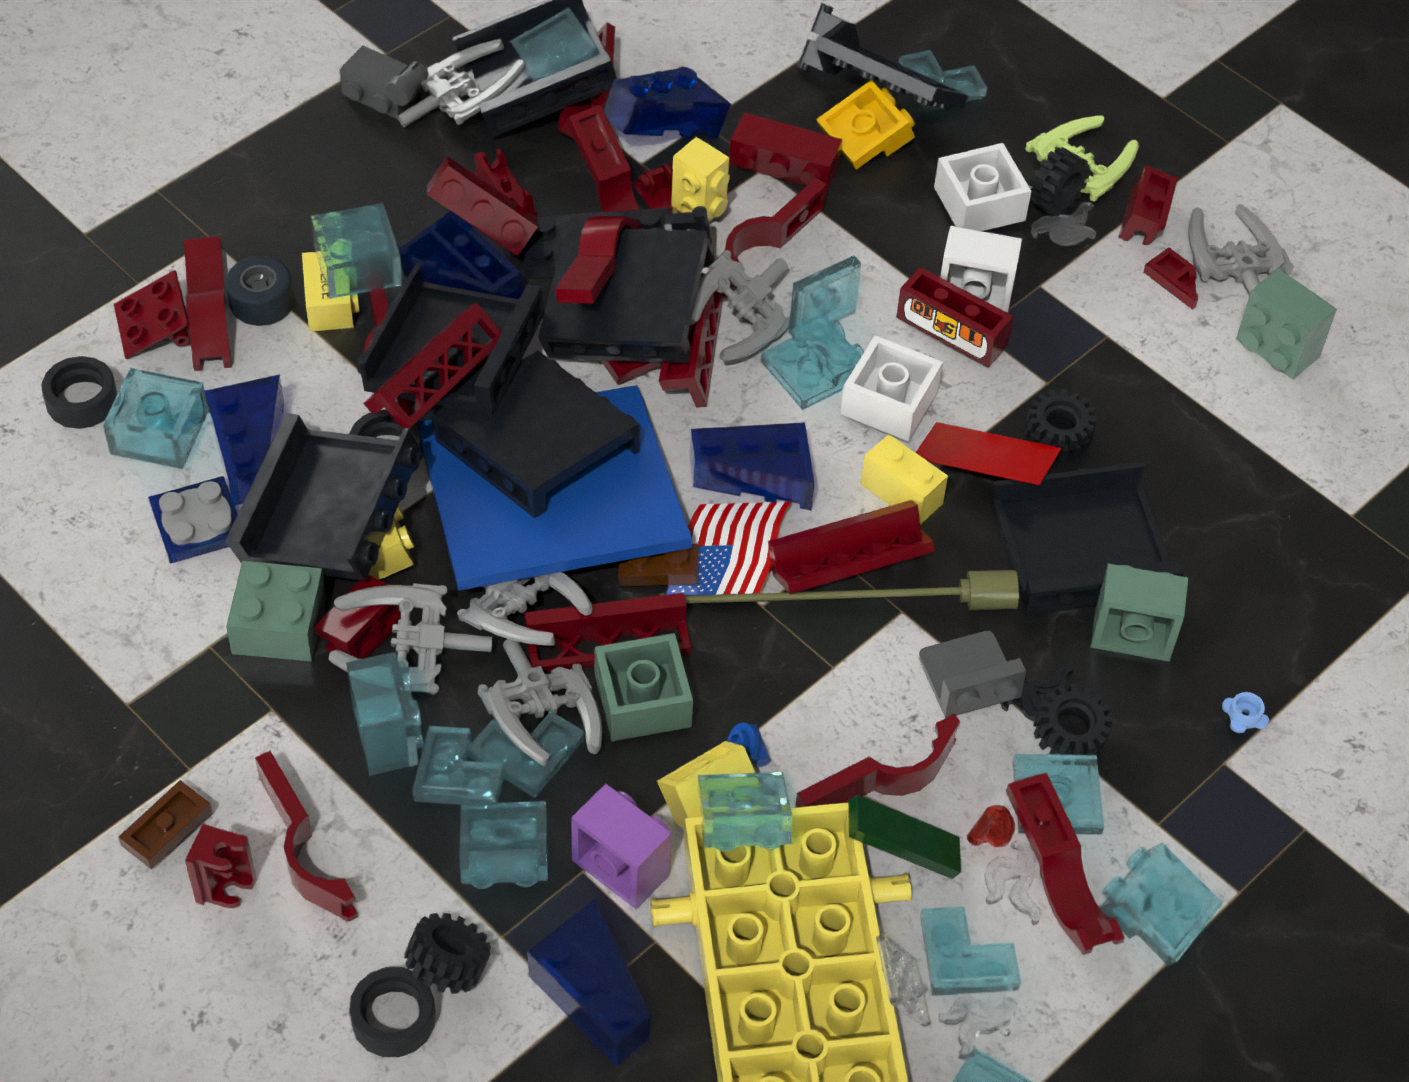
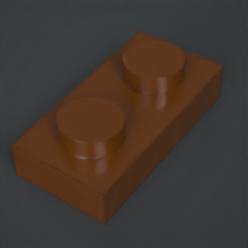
M692 544V548L619 561L618 580L620 586L698 584L699 544Z
M179 780L118 836L120 845L148 868L152 869L212 813L211 804Z

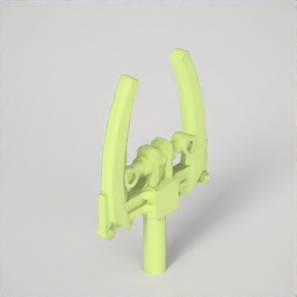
M1101 115L1070 121L1047 133L1044 132L1032 141L1027 142L1025 150L1028 152L1034 151L1037 160L1042 161L1043 158L1047 160V154L1051 151L1054 152L1055 148L1064 147L1087 160V164L1090 165L1089 170L1094 174L1093 177L1089 175V178L1084 181L1087 185L1080 192L1089 193L1090 200L1097 201L1100 196L1112 189L1113 184L1121 179L1129 170L1139 145L1138 141L1131 140L1114 163L1106 168L1104 165L1094 164V155L1090 152L1084 154V147L1079 146L1076 148L1068 144V139L1074 135L1101 127L1104 121V116Z

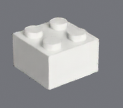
M1003 143L938 159L934 189L956 227L985 231L1026 221L1031 189Z
M950 226L940 277L1008 313L1022 239Z
M875 335L844 384L840 415L909 442L938 392L943 362Z

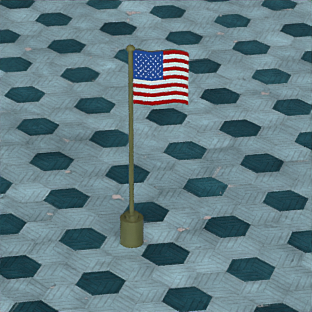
M792 502L700 504L688 525L692 544H699L698 584L670 585L665 594L684 593L686 604L960 595V602L967 603L968 610H1000L1018 608L1019 586L1016 570L967 571L966 579H960L959 587L795 592L792 594L761 593L772 569L768 541L778 538L782 522L792 506Z

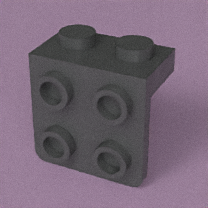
M982 631L924 647L919 652V661L945 718L953 714L957 716L1021 698L1026 669L1020 658L1011 661L1006 660L995 635L991 631Z

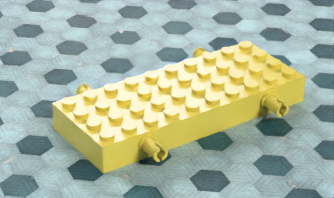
M848 803L685 818L683 845L690 892L688 897L650 899L651 918H653V927L691 923L692 927H696L718 1082H908L874 904L911 901V884L907 883L909 882L908 874L877 878L870 877L862 842L849 838Z

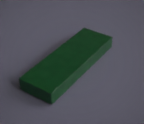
M859 795L848 801L849 838L951 879L961 873L959 836Z

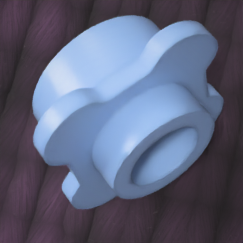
M1239 693L1234 698L1225 699L1222 704L1223 711L1228 713L1230 717V728L1236 733H1244L1246 729L1255 727L1264 729L1269 723L1268 716L1263 714L1265 710L1263 701L1253 693Z

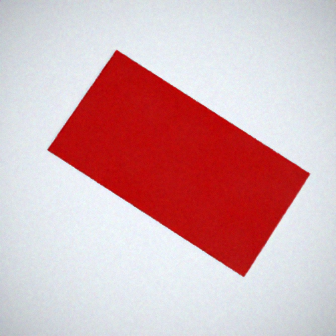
M936 422L915 453L928 462L1040 485L1062 448Z

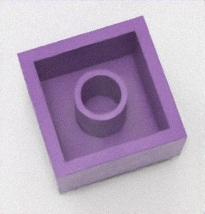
M605 784L571 817L572 861L636 910L670 876L672 833L660 818L656 816L650 817L639 809L635 801L625 792H617Z

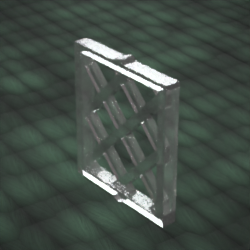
M885 934L876 936L890 1004L922 1027L931 1025L917 958Z

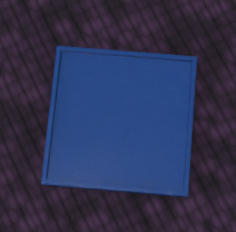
M638 385L596 393L606 397L612 405L626 415L632 416L639 423L640 452L635 455L621 445L545 493L547 511L536 518L529 515L436 442L433 420L417 422L421 432L422 452L458 590L692 548V537Z

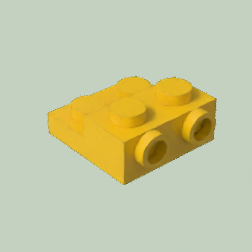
M871 80L816 119L819 127L826 135L843 139L841 153L856 170L880 152H883L888 157L915 138L912 131L915 123L909 113L904 108L899 111L894 106L896 101L885 87L880 90Z

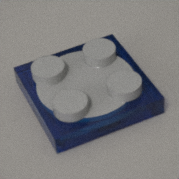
M224 476L148 497L170 564L229 547L226 539L238 514Z

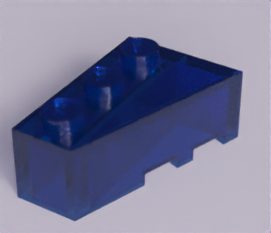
M679 67L677 69L656 71L639 76L633 75L628 78L614 80L604 113L607 120L624 135L663 136L664 131L669 130L680 131L679 135L681 137H691L692 132H706L709 138H719L731 103L701 80L694 70L688 67Z
M452 211L396 250L404 276L407 278L415 264H420L423 281L426 283L459 289L464 288L465 290L513 299H520L525 289L521 272L470 224Z
M280 374L205 391L210 422L233 506L243 504L280 426L281 413L284 409Z
M805 422L691 429L690 465L694 488L741 496L743 492L763 496L765 502H776L779 499L799 503L800 509L812 510L815 482Z
M593 899L528 951L529 977L617 1066L650 1039V1013L595 899Z

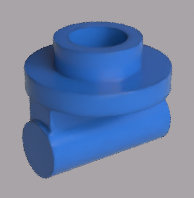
M739 723L732 729L727 742L744 746L751 763L755 764L756 767H764L770 763L771 759L756 724Z

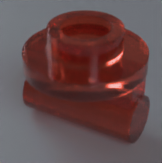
M1003 805L987 807L967 834V840L974 846H980L982 843L987 842L993 847L1006 846L1015 831V822L1011 813Z

